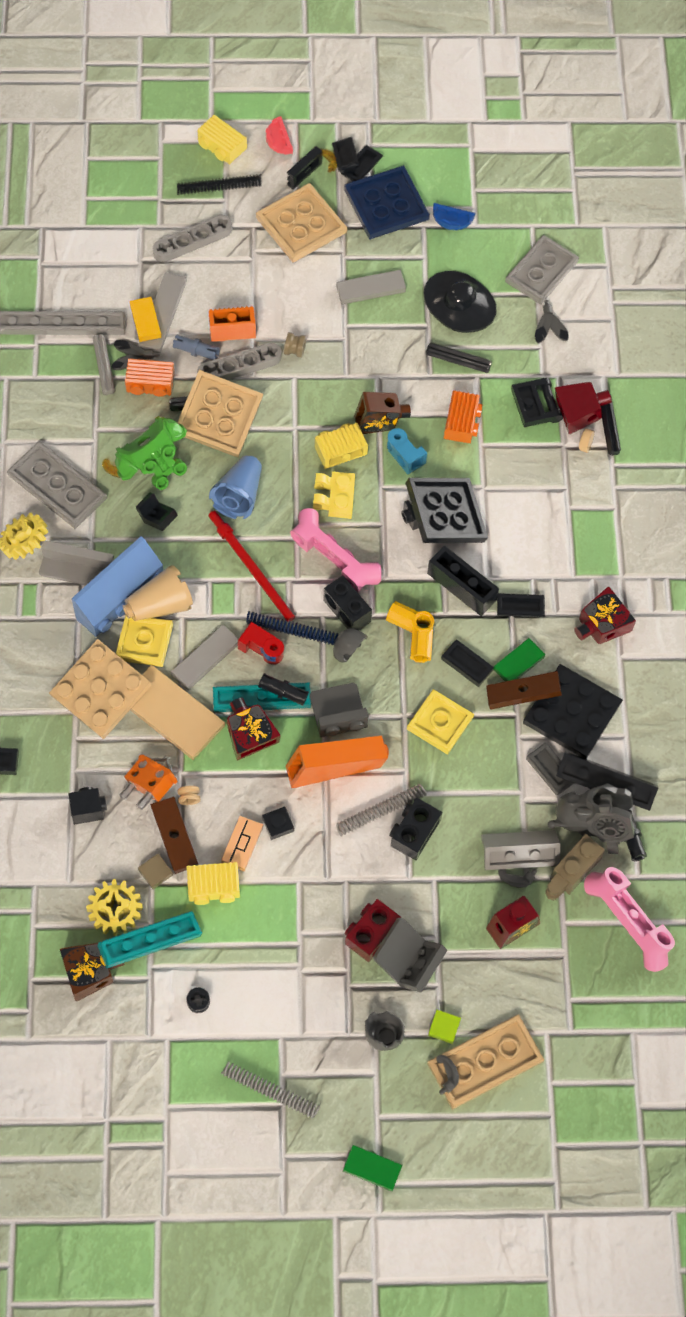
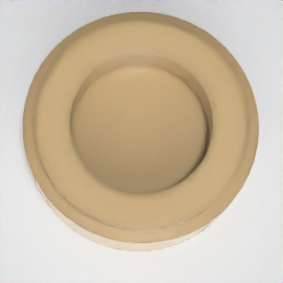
M590 429L583 431L579 443L580 451L586 453L590 451L595 431Z

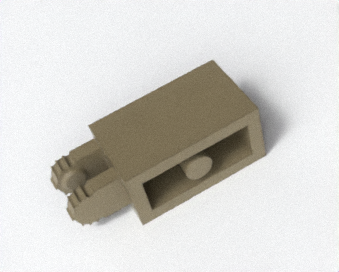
M585 834L553 869L550 877L551 881L545 890L547 898L554 901L564 892L570 895L598 864L605 849Z

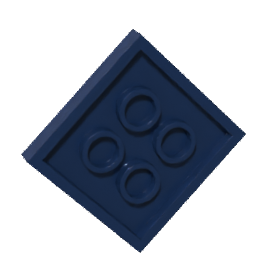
M404 165L344 185V191L369 240L429 220L430 214Z

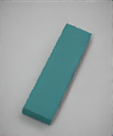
M310 682L289 683L302 690L309 691L304 706L284 697L283 699L277 698L278 695L258 688V685L213 687L214 713L233 712L230 702L241 697L248 708L259 704L263 710L311 708Z
M193 911L98 942L97 947L106 968H110L198 938L202 935V931Z

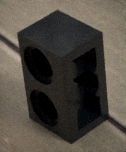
M343 575L324 588L323 601L347 629L354 628L360 630L371 622L372 609Z
M416 798L413 804L408 803L402 813L404 819L401 824L396 823L389 834L392 837L391 847L417 861L439 825L443 812L419 798ZM422 814L427 820L417 821L414 816ZM409 834L414 837V840L406 842L402 839V836Z

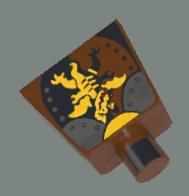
M362 392L354 418L363 434L390 431L395 429L399 418H410L411 408L409 404L399 405L398 396L395 393Z
M98 943L60 949L75 1002L112 984L113 979L110 970L125 965L122 963L106 968L97 947Z

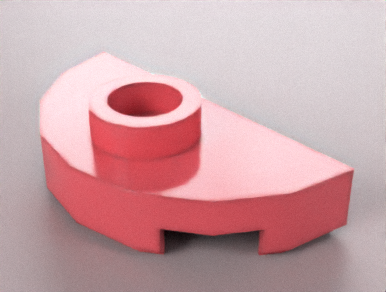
M279 116L273 119L272 123L266 128V142L277 153L293 154V148L282 117Z

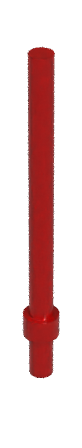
M215 510L210 512L208 517L217 527V532L221 538L226 539L287 622L293 621L295 615L234 536V530L231 526L225 523Z

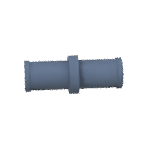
M177 334L173 340L174 349L189 352L194 357L199 355L215 360L218 358L215 355L219 356L220 347L203 343L201 339L196 338L193 340Z

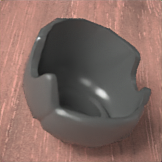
M348 628L340 632L334 642L333 653L335 659L342 663L347 662L356 649L361 647V642L367 639L368 636L354 628Z
M389 1011L380 1014L373 1012L365 1021V1036L374 1049L380 1051L393 1050L399 1047L404 1039V1025L399 1017L391 1014Z

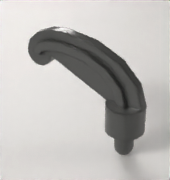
M506 869L498 870L499 877L505 883L517 888L529 886L535 879L534 875L537 873V870L533 869L531 872H527L524 877L506 873Z
M439 1055L436 1061L440 1064L443 1063L448 1079L439 1091L443 1095L445 1092L450 1093L456 1088L459 1083V1074L449 1057Z

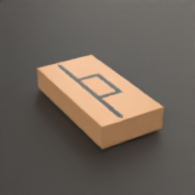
M240 816L221 863L237 862L238 869L245 872L263 829V824Z

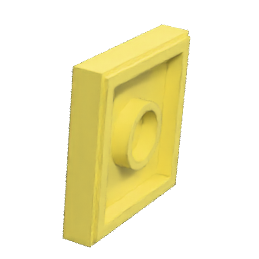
M125 615L116 654L125 662L163 667L173 628L172 620L149 618L134 621L132 618L128 619Z
M433 689L407 725V730L448 755L474 718V714Z

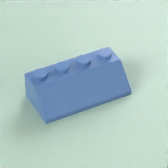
M142 536L71 598L76 620L95 637L101 632L105 633L108 631L114 620L125 615L123 605H125L127 597L163 571V564Z

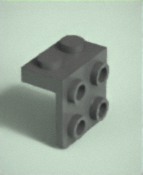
M355 683L315 690L310 693L320 738L335 736L349 731H358L368 727V712L362 706L358 687Z
M397 918L375 952L373 959L399 986L421 993L448 950L442 944L425 940L405 919Z

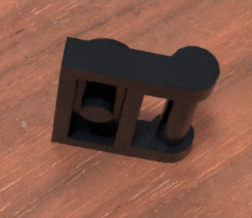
M549 378L512 385L511 391L524 427L547 422L557 423L563 419L562 412L558 410ZM537 390L543 392L549 412H544Z

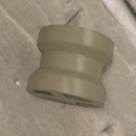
M288 332L284 354H296L297 357L302 358L306 346V336H295L293 333Z

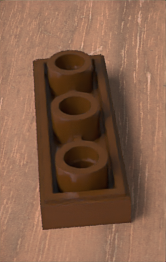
M558 671L486 685L490 710L562 696Z
M174 796L150 804L174 874L186 871L187 866H197L198 861ZM173 834L179 835L177 838L170 837Z

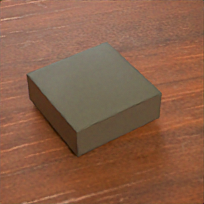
M159 853L138 867V871L152 889H155L173 876L172 870Z

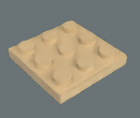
M310 183L256 212V219L293 263L347 233L346 225Z
M199 370L178 423L182 424L187 430L185 438L239 458L262 401L263 393Z
M97 639L49 694L104 740L152 684Z

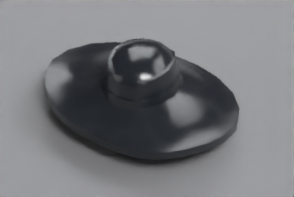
M444 271L429 278L425 284L424 300L430 313L447 328L456 332L472 333L486 329L493 323L496 317L495 300L488 289L475 278L458 271Z

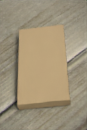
M151 665L142 676L149 680L152 686L130 711L194 760L225 727V722Z
M519 1014L441 1054L452 1060L459 1074V1083L456 1088L450 1093L445 1092L444 1095L453 1110L544 1062L542 1054ZM437 1057L429 1060L427 1064L442 1089V1085L448 1079L443 1063H437Z

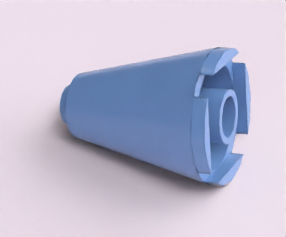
M243 456L211 488L209 500L212 498L214 502L213 507L222 515L231 519H236L237 516H244L243 519H246L252 514L262 465L256 457Z

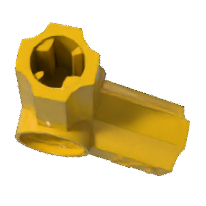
M395 601L389 609L386 621L412 633L411 660L419 663L431 661L434 617L427 611L418 612ZM423 623L426 624L428 627L420 628L418 624Z

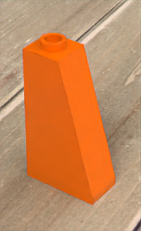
M382 736L299 745L286 765L291 788L381 768L388 759L389 750L387 745L384 744Z

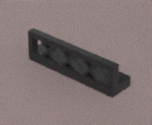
M566 751L556 774L557 777L589 789L607 783L616 788L627 789L632 793L633 805L648 811L651 810L659 788L658 785Z

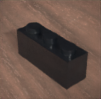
M445 545L429 560L427 574L481 617L497 601L499 588Z

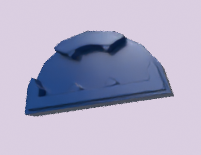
M433 203V217L441 227L448 230L464 229L475 218V213Z

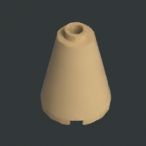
M173 565L167 567L127 597L125 605H123L127 618L139 621L192 609L193 601L185 581L181 582L177 577L181 575L179 570Z

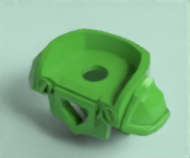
M157 416L155 422L144 433L122 448H116L115 465L118 476L122 480H129L140 469L143 474L154 473L151 482L157 489H166L169 485L167 476L171 473L181 476L187 471V466L180 458L172 459L177 450L173 442L185 437L187 432L185 427L171 418ZM150 439L147 444L140 446L145 440Z

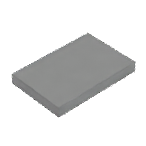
M543 235L508 274L505 282L541 305L578 263L579 257Z

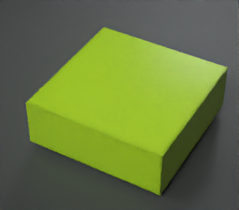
M436 1010L428 1036L453 1044L461 1018Z

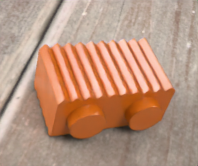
M242 306L236 309L234 307L232 309L229 307L227 309L219 308L218 310L210 309L209 326L211 342L256 338L254 307L246 306L244 308Z
M128 358L125 378L126 391L135 395L143 393L154 394L158 397L172 395L175 372L174 362Z
M456 390L452 392L444 439L471 444L472 436L477 437L479 423H475L476 417H481L483 404L479 403L480 395L470 394L469 392H457Z

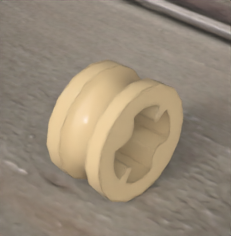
M184 786L177 790L178 795L181 796L178 798L179 804L194 805L200 802V796L197 795L200 793L199 787Z

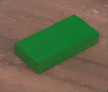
M528 638L494 666V671L504 681L519 679L544 659L545 653Z
M353 1145L343 1172L393 1192L403 1165Z

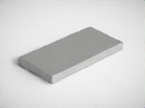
M40 441L7 471L9 477L74 529L107 499L106 493Z

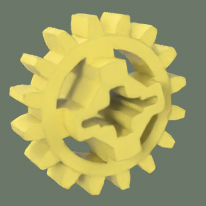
M29 513L27 517L21 514L19 520L14 518L11 525L7 524L6 530L0 533L3 536L0 538V549L8 558L13 557L15 560L19 556L25 558L27 553L33 554V549L40 548L41 541L46 540L44 535L48 533L46 529L47 524L38 514L33 515Z
M113 879L110 886L104 881L102 882L103 889L100 890L95 887L94 892L96 896L89 895L88 897L89 902L92 903L86 906L87 912L91 913L88 915L90 922L95 921L94 928L96 930L102 926V931L105 935L109 930H112L113 935L117 936L120 929L125 934L127 933L126 927L128 925L132 928L136 927L134 919H141V914L137 912L143 910L142 903H139L141 896L140 894H134V886L127 889L126 881H123L121 885H117L116 879ZM120 893L127 896L130 899V901L128 899H123L120 896ZM116 899V903L118 904V906L116 908L114 916L113 911L111 909L113 908L114 900ZM99 914H101V916H106L108 919H110V922H107L104 919H102ZM125 915H128L124 920L120 921Z

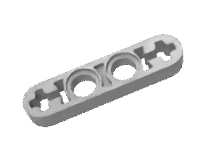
M225 215L216 216L158 240L153 245L154 258L159 262H168L229 236L232 232L231 219ZM205 231L208 233V236L200 238L197 236V233ZM182 239L189 242L186 246H179L177 244Z
M267 343L205 362L198 367L197 373L199 370L208 371L209 374L230 380L277 365L281 361V348L275 343ZM268 352H272V354H275V356L271 357V355L268 354ZM248 357H253L256 359V362L248 365L244 360ZM225 364H232L235 366V369L225 371L223 366Z

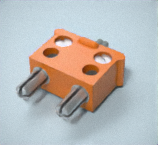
M139 755L138 761L124 776L128 784L119 796L126 800L134 789L142 792L144 795L136 804L141 810L146 807L151 799L159 802L172 785L178 782L171 771L170 758L164 756L163 758L156 757L150 759L145 755ZM156 761H159V762L165 761V764H166V766H167L168 768H166L165 766L159 764V763L156 762Z

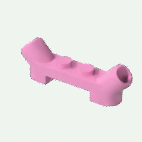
M305 508L298 513V525L291 530L290 534L292 539L302 549L308 552L314 546L342 570V575L357 592L365 585H378L381 582V565L378 562L359 563L348 549H343L337 544L333 536L330 534L326 535L319 529V514L316 510Z
M609 867L603 873H590L584 881L585 892L588 895L602 898L643 950L644 968L653 972L663 970L668 966V952L675 945L671 933L664 925L657 928L626 890L631 883L620 870Z

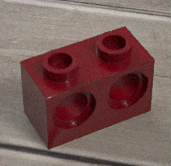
M376 899L373 904L368 903L360 913L362 918L357 924L352 922L344 933L346 935L345 945L368 963L373 959L375 952L396 919L401 918L400 915L379 899ZM376 915H381L386 921L382 924H377L372 918ZM365 934L370 938V941L360 943L356 937Z

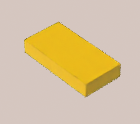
M152 297L129 301L139 342L161 338Z

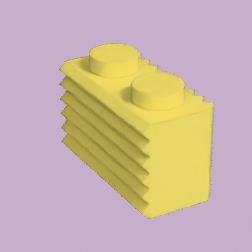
M216 115L210 117L197 130L200 146L203 149L211 150L220 161L224 160L231 164L247 149V138Z
M356 422L354 424H344L332 432L323 431L315 437V450L324 469L368 454V444Z
M237 862L187 866L189 902L194 901L196 905H205L209 903V900L220 899L221 903L234 902L235 898H240Z

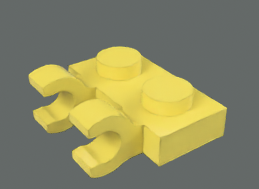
M332 471V477H329L323 473H316L314 489L330 490V498L323 494H314L313 509L329 510L328 517L351 519L355 474Z

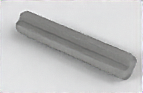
M103 334L93 336V343L102 392L104 395H112L115 390L105 336Z

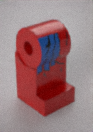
M252 622L238 639V649L244 653L251 649L263 656L264 661L271 665H276L283 660V642Z

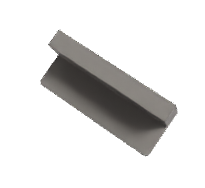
M45 540L41 548L43 560L39 575L87 585L114 561L113 554Z
M555 830L481 835L484 847L485 870L557 866L560 863V841Z

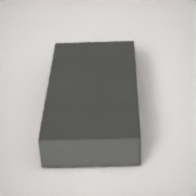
M544 743L527 755L526 760L556 796L574 784L556 776L561 760L547 743Z

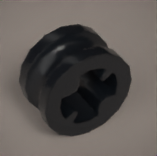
M200 987L189 991L186 997L188 1008L194 1013L205 1012L210 1005L208 992ZM195 995L206 999V1001H202L201 1006L191 1003V999L195 1000Z

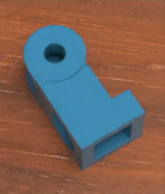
M395 428L388 433L387 449L407 475L426 464L427 452L422 446L416 449L407 439V433L403 429Z

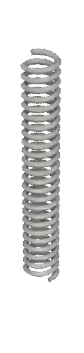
M417 784V786L414 785V788L411 787L407 791L404 790L403 793L400 792L396 796L393 795V798L390 797L386 801L383 800L382 803L379 802V805L376 804L361 813L358 812V815L355 814L351 818L348 817L347 820L344 819L340 823L337 822L338 833L342 836L343 834L346 835V831L349 833V829L353 832V828L355 830L357 827L360 828V824L361 826L367 825V821L370 823L371 820L374 821V818H381V814L382 816H385V813L388 815V811L391 813L392 810L395 811V808H402V804L405 806L409 801L412 803L416 798H423V795H427L422 785Z
M230 1061L227 1062L224 1070L221 1072V1074H224V1077L227 1076L232 1080L235 1079V1082L239 1081V1084L242 1083L243 1086L246 1085L250 1089L254 1088V1091L261 1092L266 1097L269 1096V1099L273 1098L277 1102L280 1101L281 1104L284 1103V1106L287 1105L292 1110H299V1113L303 1112V1115L310 1116L311 1119L315 1117L320 1109L319 1105L315 1110L317 1105L314 1104L312 1107L313 1102H310L308 1106L309 1100L305 1102V1098L300 1103L301 1096L296 1101L297 1094L293 1098L294 1093H291L288 1098L290 1090L285 1095L286 1089H284L281 1094L283 1088L280 1087L277 1092L279 1086L277 1085L274 1089L275 1083L272 1084L269 1090L271 1081L265 1088L267 1080L262 1085L264 1079L261 1078L258 1084L260 1076H258L254 1082L256 1074L251 1079L252 1072L247 1080L246 1077L249 1071H246L242 1078L245 1069L239 1075L241 1067H239L235 1074L238 1067L235 1065L231 1072L234 1064L232 1063L228 1069Z

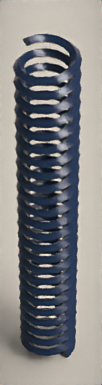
M250 611L247 613V625L252 622L259 627L269 628V630L272 629L277 632L280 630V633L284 632V634L287 633L288 635L291 633V635H298V637L302 636V638L334 645L335 632H332L331 636V631H329L327 636V630H325L323 636L324 630L322 629L319 636L320 628H318L316 633L315 627L312 633L313 627L311 626L308 633L309 626L307 625L305 630V624L301 630L302 624L300 623L297 630L298 623L294 627V621L291 627V622L288 621L286 627L287 620H285L282 627L283 619H281L279 625L280 619L278 618L275 625L276 618L274 617L271 625L272 616H270L268 622L269 616L267 615L264 622L265 615L263 614L260 622L261 613L258 619L257 612L254 619V612L251 613L250 619Z

